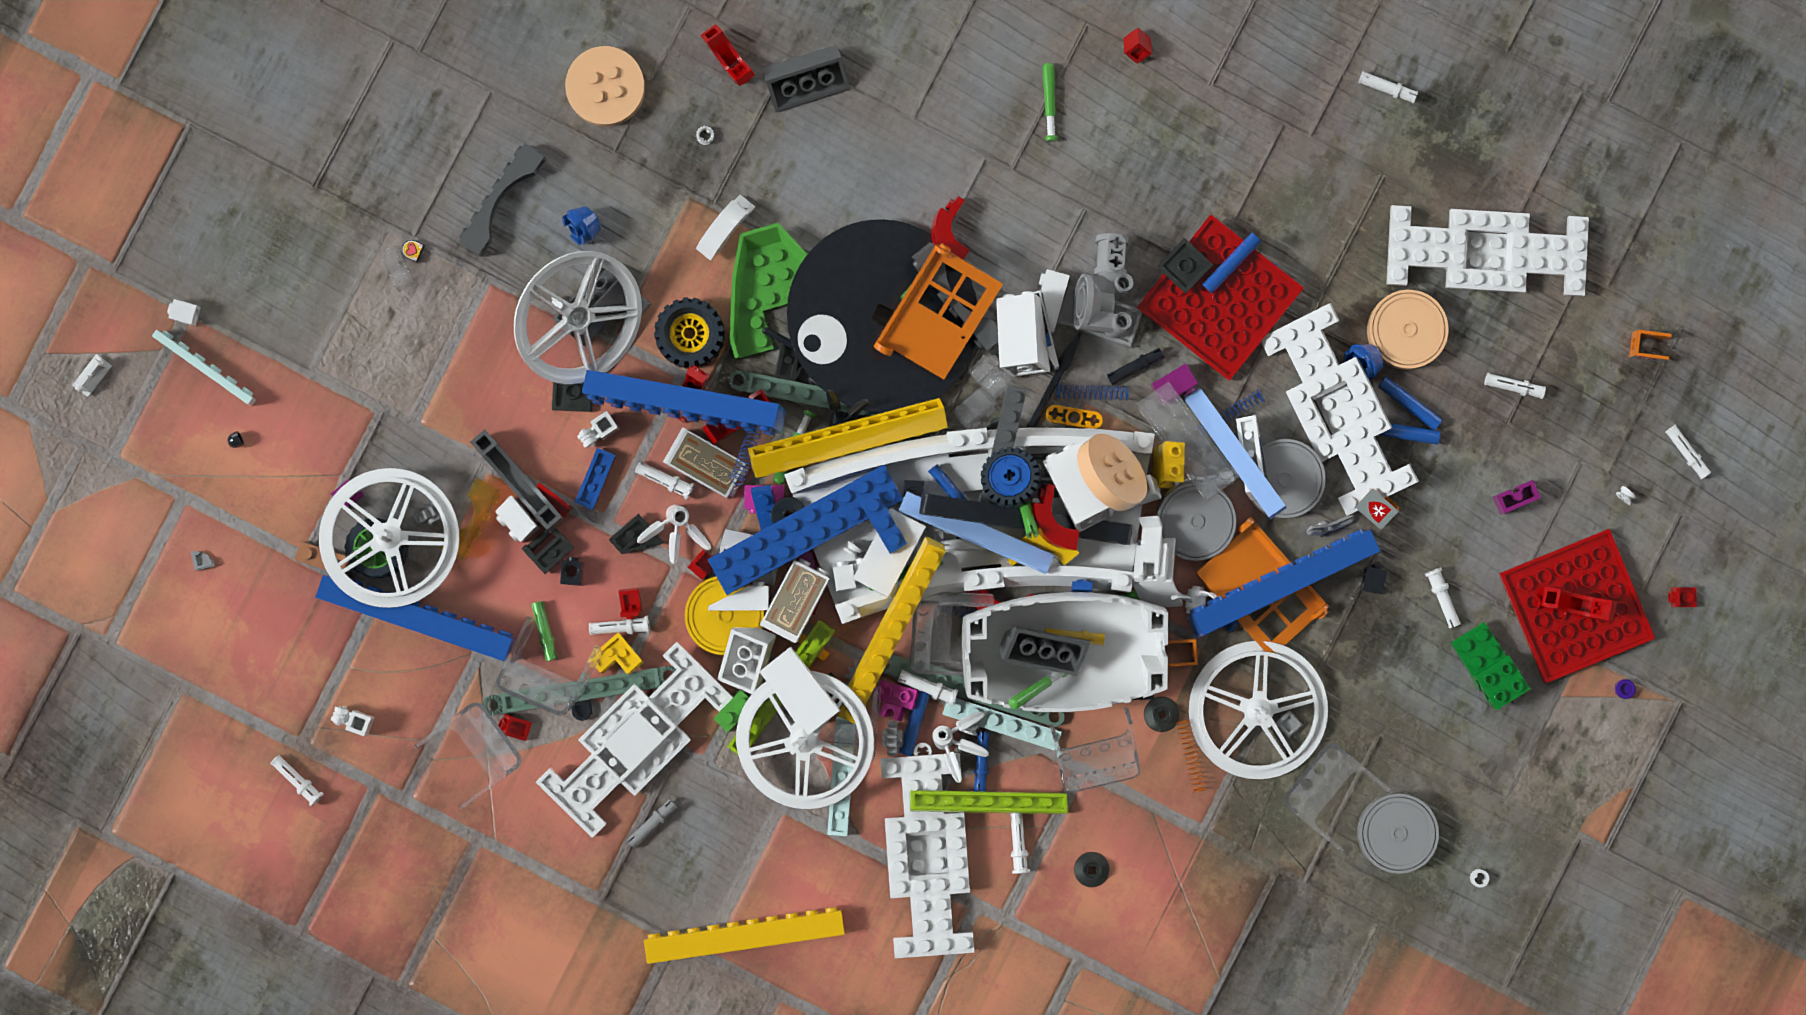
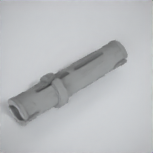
M669 798L661 808L655 810L653 815L627 839L629 844L636 849L661 823L664 824L669 815L678 808L676 803Z

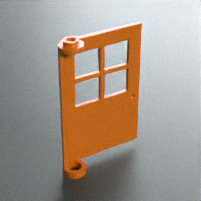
M941 243L940 246L935 245L874 347L887 356H891L893 350L935 375L945 379L1003 283L950 252L951 249ZM942 262L962 273L952 292L932 281ZM966 276L986 287L976 306L956 295ZM929 284L949 295L938 314L918 302ZM953 298L973 310L962 328L942 317Z
M1249 517L1236 529L1240 534L1222 552L1210 559L1196 572L1198 577L1217 597L1222 596L1226 598L1225 593L1238 587L1242 590V585L1258 579L1259 582L1261 581V576L1274 570L1278 573V568L1291 563L1252 517ZM1311 585L1294 592L1307 609L1292 623L1277 608L1289 595L1275 603L1269 604L1270 608L1256 621H1253L1249 615L1237 619L1238 623L1265 652L1275 653L1263 641L1285 646L1313 619L1317 617L1322 619L1329 612L1327 610L1329 605L1325 603ZM1274 610L1287 627L1271 641L1257 624Z

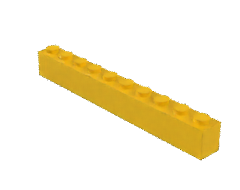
M940 398L758 445L748 448L755 477H767L770 474L786 472L792 468L805 467L811 463L824 462L830 458L843 457L849 453L862 452L868 448L881 447L887 443L900 442L903 439L919 437L929 432H938L948 428L944 406Z
M925 537L848 684V687L856 693L864 706L946 552L944 544L929 537ZM842 703L837 716L856 724L852 714Z
M837 907L825 908L826 912L819 913L817 909L805 911L806 915L799 916L798 912L788 913L786 918L779 919L778 915L766 917L765 921H758V918L746 920L747 923L745 924L733 921L728 922L727 926L719 927V924L708 925L707 929L699 930V927L688 928V932L680 933L679 930L668 931V935L660 936V933L648 934V938L644 939L647 964L845 935L842 909L837 910Z

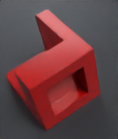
M1136 28L1123 38L1124 54L1136 64L1152 54L1151 38L1140 28Z
M702 550L687 568L704 581L713 570L708 562V559L712 556L705 550Z

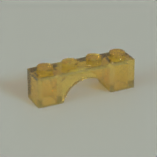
M478 478L475 479L467 494L473 503V518L469 525L459 530L457 558L462 560L470 554L472 550L470 545L473 539L477 540L482 531L479 529L483 522L486 523L490 517L491 512L489 509L492 504L496 505L500 498V494H498L499 489Z

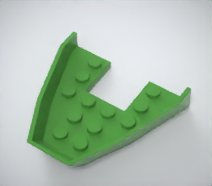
M779 223L740 233L732 275L730 343L736 360L774 350L771 338L762 333V329L767 327L763 312L787 305L794 275L807 255Z

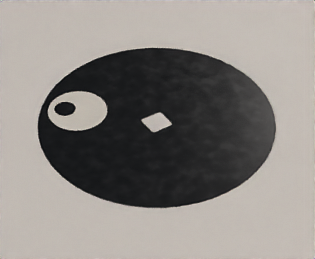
M877 219L849 224L835 230L817 243L806 255L795 273L787 302V326L793 349L799 362L811 379L823 391L833 390L838 397V401L852 407L858 401L868 399L870 403L863 410L876 413H884L919 404L941 396L959 379L967 367L976 346L973 342L975 338L973 335H971L945 379L935 375L893 350L891 356H887L874 347L885 328L872 321L877 305H884L894 311L897 309L902 301L901 296L919 273L912 264L915 262L912 256L929 242L933 243L929 232L914 225L895 220ZM945 264L947 281L951 291H953L962 273ZM966 276L956 295L976 306V293L971 279ZM929 285L918 301L937 314L945 304L937 296L938 290L935 287L931 288ZM962 304V305H963L967 310H969L970 312L973 311L971 308H969V307H967L966 305ZM948 305L942 317L961 327L963 322L959 317L955 318L950 313L949 309L951 307Z

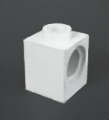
M174 299L173 303H170L168 307V318L196 326L201 307Z

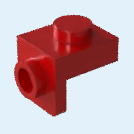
M639 587L620 589L618 591L621 605L620 617H626V619L637 618L642 612Z

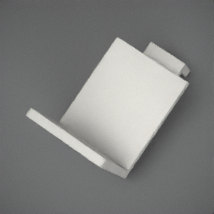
M1159 516L1140 517L1142 538L1137 540L1133 575V586L1139 599L1161 607L1183 606L1181 599L1171 600V596L1179 595L1173 582L1176 539L1162 538L1163 524Z

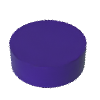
M1622 679L1615 684L1614 690L1619 698L1629 699L1634 696L1636 687L1631 680Z

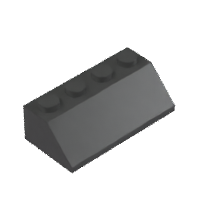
M837 45L762 68L775 112L850 89Z
M601 267L588 308L623 305L626 301L619 281L611 272ZM589 283L587 285L583 298H585ZM578 291L573 295V297L568 301V303L571 304L575 301ZM618 311L595 313V316L615 314ZM557 313L553 320L556 323L560 322L562 315ZM608 320L591 322L588 325L590 341L606 325ZM571 331L569 334L575 339L574 333ZM581 334V335H580L581 341H582L583 347H585V346H586V343H585L584 335Z
M1015 626L1004 633L999 651L1003 662L1077 676L1091 643L1087 640Z

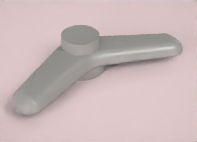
M1350 514L1331 523L1325 520L1315 526H1310L1306 532L1308 535L1322 538L1351 524L1355 516Z

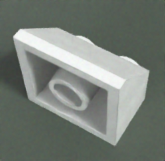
M514 496L508 497L495 511L498 514L496 519L503 527L505 525L508 526L511 530L509 534L516 542L519 540L523 543L541 528Z

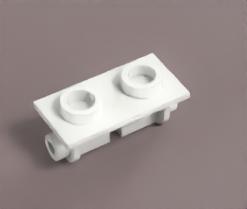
M96 354L72 386L78 392H82L89 397L112 365Z

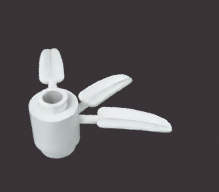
M677 504L668 507L666 511L667 519L662 523L656 521L641 533L637 539L639 544L648 541L664 529V525L670 522L675 525V530L670 533L669 540L671 563L675 564L678 559L681 534L678 533L679 526L685 525L687 528L686 533L697 544L706 550H711L709 541L693 524L689 525L687 523L689 520L688 510Z
M1192 586V589H1188L1187 595L1178 592L1179 595L1171 596V600H1185L1186 613L1191 614L1189 610L1206 604L1207 596L1216 599L1217 595L1204 591L1203 587Z
M976 712L956 722V727L953 729L947 726H939L933 732V740L936 747L946 749L947 754L944 757L957 783L961 782L962 775L957 757L949 749L952 744L958 745L960 750L978 756L988 757L989 752L985 748L965 739H961L960 742L953 740L952 733L957 730L963 731L985 717L984 712Z

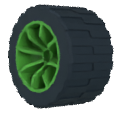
M369 518L364 520L370 527L374 524ZM376 518L381 523L387 522L385 519ZM360 523L352 527L346 537L344 546L346 557L373 539V534ZM401 545L399 547L403 566L409 554V545ZM369 546L348 561L349 565L373 551L372 548ZM384 551L377 552L353 567L356 572L371 578L392 576ZM394 556L391 557L396 573L399 571L397 558Z

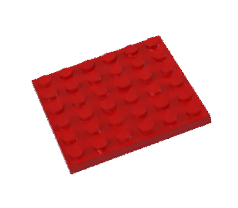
M1210 214L1189 242L1213 264L1211 268L1186 294L1163 273L1136 308L1230 381L1304 287L1255 249L1213 294L1210 293L1202 284L1244 241Z
M1610 529L1603 530L1498 573L1544 683L1655 639ZM1545 587L1616 601L1617 606L1614 620H1598L1543 607L1541 604Z

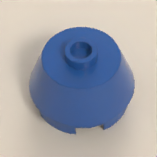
M586 206L568 210L567 214L562 217L564 227L568 225L572 233L569 236L578 245L590 244L601 229L598 217Z
M1372 344L1353 345L1344 354V362L1358 357L1369 381L1383 367L1382 355Z

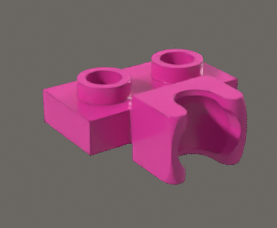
M881 680L875 698L876 700L883 701L880 716L888 718L890 712L894 711V720L901 722L905 708L914 710L919 691Z

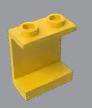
M1165 441L1153 449L1152 477L1157 480L1159 488L1171 489L1173 482H1184L1185 443Z

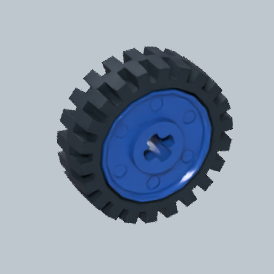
M1007 447V449H999L997 453L996 451L993 452L991 457L988 456L987 462L982 466L983 470L980 475L982 487L990 500L1001 507L1005 506L1010 509L1011 507L1019 508L1020 505L1024 506L1027 504L1026 502H1031L1033 496L1038 494V488H1040L1042 480L1040 468L1032 455L1017 447L1015 449ZM1013 474L1012 480L1009 481L1010 475Z

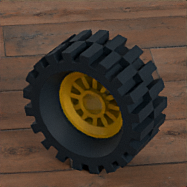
M685 297L680 301L678 299L672 301L673 304L671 305L667 304L664 307L665 310L659 313L658 321L655 322L654 338L661 354L670 363L680 368L685 367L689 369L693 365L701 368L702 365L711 363V360L719 355V350H722L723 340L725 339L724 325L717 311L709 303L700 301L698 298L689 299ZM683 321H685V327L681 324ZM686 330H695V336L692 339H687L685 337ZM694 341H696L699 345L695 347Z

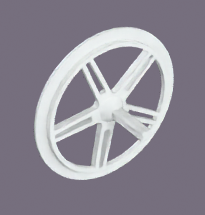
M595 251L569 253L545 265L525 287L515 312L514 337L517 349L524 362L542 378L561 384L584 382L587 370L606 373L613 368L631 347L641 322L642 301L635 278L617 259ZM588 264L575 301L571 304L542 286L551 276L565 268ZM601 267L611 272L619 281L625 295L626 305L588 308ZM589 283L585 298H583L587 285ZM539 289L552 297L553 301L550 302L537 293ZM534 296H536L560 313L562 320L531 346L527 335V316ZM626 311L625 313L595 316V313ZM625 318L621 332L614 344L606 353L595 360L587 329L588 325L591 322ZM573 331L584 366L559 368L547 364L539 357ZM581 334L584 335V339H585V343H586V347H587V351H588V355H589V359H590V363H589V364H588V361H587V358H586V354H585V351H584V347H583V344H582V341H581V337H580Z
M377 469L353 478L341 487L330 500L320 524V554L329 576L350 597L376 607L392 608L406 606L431 594L449 575L459 548L458 521L454 509L445 494L430 480L403 469ZM384 482L402 483L403 485L386 523H381L350 500L354 494L374 484ZM409 485L407 497L397 520L393 517L405 488ZM414 488L424 493L437 508L443 522L444 534L402 531L400 529ZM348 502L374 522L372 527L346 507L345 503ZM343 508L373 534V539L338 563L333 547V530L337 516ZM409 535L442 537L444 542L409 541ZM401 545H444L441 557L434 570L422 582L408 589L399 547ZM369 546L372 548L373 551L346 568H341L343 564ZM384 551L396 593H379L365 589L352 581L345 572L377 552ZM396 556L404 591H400L391 557Z
M1256 641L1239 643L1221 651L1203 667L1195 680L1190 694L1189 720L1197 744L1215 765L1239 777L1267 779L1281 776L1294 770L1304 763L1315 751L1326 728L1328 701L1319 675L1312 665L1296 651L1273 642L1263 641L1275 653L1265 652ZM1256 655L1253 697L1251 699L1209 686L1214 677L1228 664L1240 658ZM1260 655L1264 656L1263 691H1257ZM1268 656L1283 660L1294 667L1303 676L1310 691L1268 700ZM1209 689L1241 702L1238 706L1206 692ZM1309 695L1313 697V699L1278 708L1277 703ZM1205 697L1242 711L1245 714L1244 719L1220 750L1213 743L1206 730L1203 716ZM1314 702V718L1310 732L1303 744L1293 753L1273 721L1272 716L1275 713ZM1245 724L1248 729L1231 749L1224 754V749ZM1256 725H1260L1283 760L1268 765H1249L1235 761L1229 756ZM1271 726L1274 728L1290 754L1289 757H1286L1267 728Z
M811 671V673L825 691L833 694L832 700L834 701L836 698L840 700L836 704L838 707L844 703L855 720L859 734L858 756L819 739L818 734L829 720L808 735L782 702L795 722L791 725L773 696L775 692L767 681L749 697L741 711L737 724V752L746 775L764 795L775 802L792 808L815 809L829 806L842 800L861 783L873 757L874 731L866 707L856 693L843 682L816 671ZM769 697L790 731V737L751 748L750 729L753 718L762 703ZM782 743L785 744L784 749L752 755V751ZM823 746L856 760V762L853 763L824 752L822 748ZM790 752L792 755L796 753L795 794L778 788L766 779L757 767L754 759ZM816 753L853 767L845 780L833 789L816 795H807L810 754ZM800 760L806 761L803 795H800Z

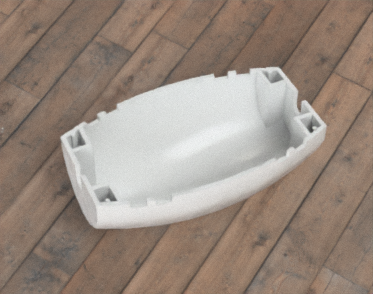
M1061 592L1009 600L988 606L963 617L962 659L965 690L968 698L1010 708L1009 700L1054 673V671L1003 662L999 646L1004 633L1015 626L1044 632L1045 628L1081 632L1082 630H1087V632L1105 634L1104 646L1090 644L1077 676L1068 674L1064 678H1059L1050 687L1019 707L1022 710L1037 712L1095 710L1112 707V704L1121 702L1129 703L1132 699L1142 696L1145 698L1167 689L1168 657L1165 652V645H1168V612L1164 607L1118 595L1092 592Z

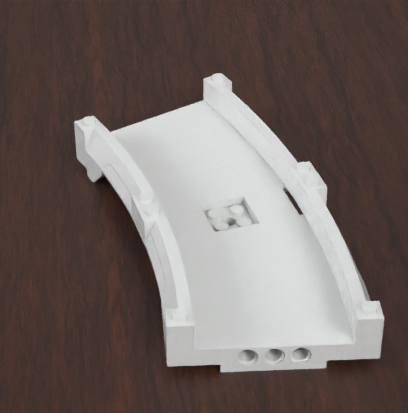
M987 428L952 431L947 432V435L904 441L838 457L805 469H798L784 476L793 498L800 500L805 507L882 465H885L902 498L904 480L924 481V494L949 497L928 472L933 466L939 464L955 486L966 494L967 500L980 502L983 489L980 474L983 470V464L987 462L986 459L988 456H991L997 429L987 430ZM1018 428L1013 448H1020L1029 454L1060 453L1070 444L1076 445L1079 443L1081 446L1096 434H1108L1120 440L1131 450L1139 461L1145 476H1147L1149 457L1152 454L1155 434L1090 428ZM978 450H988V453H985V454H976V455L949 457V454H952V453L967 452V451H978ZM1013 474L1010 475L1009 481L1012 480ZM911 489L909 493L919 496L917 490ZM1033 498L1032 502L1040 503V500H1038V498ZM1053 498L1052 513L1069 515L1061 498ZM900 502L899 504H897V505H895V506H893V507H891V508L894 509V510H896V511H898V512H900V511H899V508H900L902 502ZM1142 505L1134 506L1128 511H1113L1114 515L1105 519V521L1133 525L1130 545L1078 538L1077 551L1079 554L1064 566L1054 556L1046 574L1020 563L1012 567L1007 562L1009 558L988 549H984V551L979 549L945 552L942 558L944 564L938 566L921 600L958 592L1001 587L1072 586V581L1079 579L1092 582V589L1129 593L1132 589L1134 575L1132 571ZM870 520L814 549L821 569L827 571V576L831 577L827 585L842 624L888 609L903 579L897 581L889 597L875 590H869L867 586L856 580V588L836 591L833 567H837V562L848 561L849 565L857 564V559L843 550L844 547L848 546V541L863 551L858 554V559L865 557L877 534ZM984 524L1018 540L1026 536V530ZM924 530L920 538L921 543H923L925 539V533L927 532L926 530ZM945 532L942 533L943 539L939 535H936L935 539L939 543H941V540H956L955 535L951 533L946 534ZM913 553L911 554L906 566L912 564L914 560ZM1001 564L1000 568L962 572V568Z

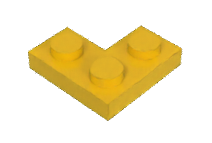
M619 632L588 658L601 674L618 662L622 669L630 675L644 663Z

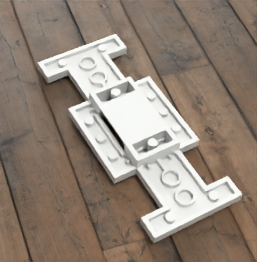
M1392 205L1390 206L1386 285L1406 286L1408 266L1444 268L1446 270L1445 288L1516 293L1526 292L1527 274L1564 276L1563 295L1585 296L1589 217L1568 216L1567 235L1529 233L1530 214L1450 209L1449 228L1410 226L1411 206ZM1468 231L1498 232V233H1507V234L1478 233V232H1468Z
M1329 303L1266 335L1261 343L1268 356L1286 348L1303 382L1286 391L1287 396L1321 461L1323 462L1337 454L1339 455L1355 490L1338 498L1346 515H1350L1358 511L1356 505L1372 488L1385 498L1419 481L1410 464L1392 472L1375 438L1376 435L1391 429L1392 426L1358 357L1339 365L1322 329L1339 321L1332 304ZM1314 400H1316L1332 435H1330Z
M678 642L663 655L676 671L649 697L634 683L578 739L591 755L565 781L551 767L536 781L592 838L606 825V822L593 809L619 783H622L635 796L691 740L678 724L704 698L719 712L733 698Z
M955 753L961 770L960 753ZM945 754L880 758L882 779L902 777L904 817L885 818L890 898L910 897L913 936L893 938L895 958L974 953L973 932L953 933L950 894L970 893L964 813L910 812V790L942 791L941 774H951L944 757Z

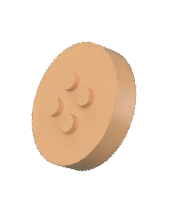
M599 46L583 52L573 61L566 76L565 89L568 101L579 117L596 126L611 127L626 122L639 110L645 96V80L639 65L628 53L611 46Z
M1417 290L1396 291L1382 299L1371 312L1367 325L1369 344L1374 345L1380 351L1385 364L1402 370L1417 369L1433 361L1442 352L1448 338L1447 317L1440 304L1428 294Z
M1101 433L1094 435L1080 446L1077 454L1080 473L1090 491L1103 504L1117 511H1128L1145 498L1147 494V481L1144 471L1135 455L1124 443L1111 435Z

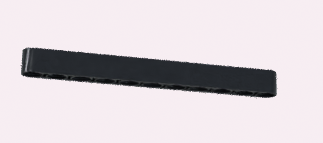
M932 494L921 495L919 514L1025 530L1020 508L1011 507L1010 509L1005 506L1001 507L998 504ZM1052 513L1059 525L1076 530L1069 515ZM1103 520L1079 532L1078 538L1130 545L1133 525Z

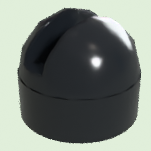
M238 431L228 436L227 442L230 447L239 448L244 445L243 438Z

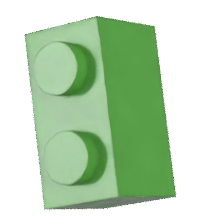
M740 690L713 719L724 730L729 732L738 723L741 711L749 696L743 690Z

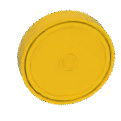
M716 576L699 584L689 596L685 607V624L688 633L698 646L710 653L724 655L731 629H763V626L760 624L765 616V611H709L708 606L728 597ZM748 584L747 586H745V587H743V588H741V589L735 591L734 593H736V592H738V591H740V590H742V589H744V588H746V587H748V586H751V585Z

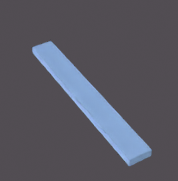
M1199 387L1184 398L1186 403L1268 517L1272 519L1285 510L1287 507L1201 388Z
M906 492L899 508L900 512L1041 573H1047L1054 557L1053 554L981 523L919 514L921 497Z

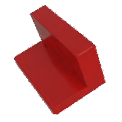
M539 482L537 489L557 512L565 518L573 507Z

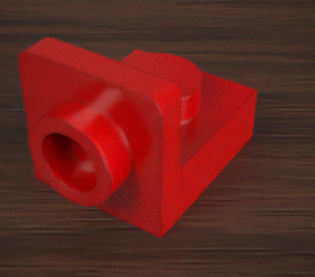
M1696 587L1671 588V591L1668 592V602L1671 603V607H1697Z
M504 714L498 724L499 733L526 741L532 722Z

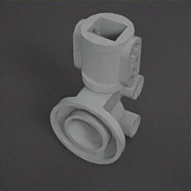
M1104 233L1095 237V244L1098 247L1097 267L1094 268V275L1082 274L1077 282L1073 300L1074 327L1078 330L1104 332L1107 337L1116 338L1127 330L1132 323L1130 315L1125 312L1113 314L1115 300L1128 292L1134 284L1132 277L1127 274L1125 269L1126 246L1129 244V238L1122 234Z

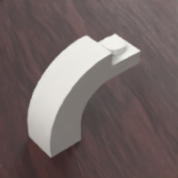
M741 195L734 201L732 200L708 228L696 249L711 261L722 250L731 234L754 210L755 206Z

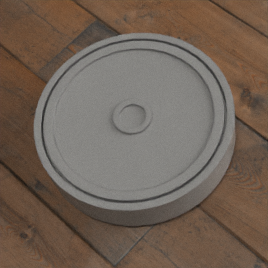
M1279 439L1262 446L1268 482L1287 507L1277 514L1275 518H1294L1311 510L1320 500L1326 481L1324 466L1316 452L1308 445L1293 439ZM1256 499L1251 500L1261 512L1265 513Z
M1189 480L1179 483L1165 493L1157 507L1156 516H1159L1163 524L1162 538L1176 539L1175 555L1180 558L1192 561L1212 558L1228 546L1235 533L1236 513L1233 504L1222 489L1210 482Z
M1390 793L1376 798L1364 809L1357 826V839L1362 853L1374 866L1390 873H1409L1424 866L1433 856L1438 845L1439 827L1433 812L1423 801L1403 793Z

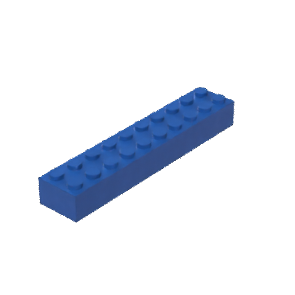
M592 370L586 371L582 393L593 404L604 405L605 402L611 404V407L622 409L623 406H626L636 412H641L643 409L653 415L668 414V417L679 419L682 416L691 422L703 420L706 421V424L713 426L721 423L726 428L737 429V427H742L744 431L752 433L760 430L768 436H775V433L782 434L786 411L777 403Z
M885 465L708 559L726 595L734 593L869 520L859 502L873 493H878L886 509L902 502L903 498Z
M1362 528L1347 535V540L1346 537L1330 543L1331 548L1328 545L1313 551L1314 556L1312 557L1311 554L1296 559L1295 565L1291 562L1278 568V573L1274 570L1261 576V581L1259 582L1258 579L1242 585V590L1238 587L1225 593L1226 598L1219 596L1208 601L1207 607L1202 604L1189 610L1191 614L1186 616V619L1195 637L1204 636L1380 552L1371 530L1364 532Z
M328 575L322 576L315 598L501 661H510L517 641L516 638H513V633L499 630V633L495 632V627L486 624L475 625L476 621L462 617L461 620L457 619V614L448 611L439 613L437 612L438 608L424 604L421 607L418 601L406 606L392 608L376 607L362 603L342 591ZM352 579L359 586H363L364 583ZM367 585V588H365L374 592H382V589Z

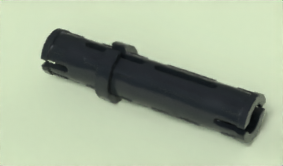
M1158 347L1145 355H1139V358L1106 375L1111 385H1114L1140 370L1150 368V365L1165 357Z

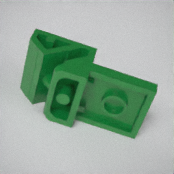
M1485 622L1478 624L1450 642L1469 672L1473 683L1479 691H1483L1485 699L1494 710L1500 709L1530 690L1509 655H1505Z

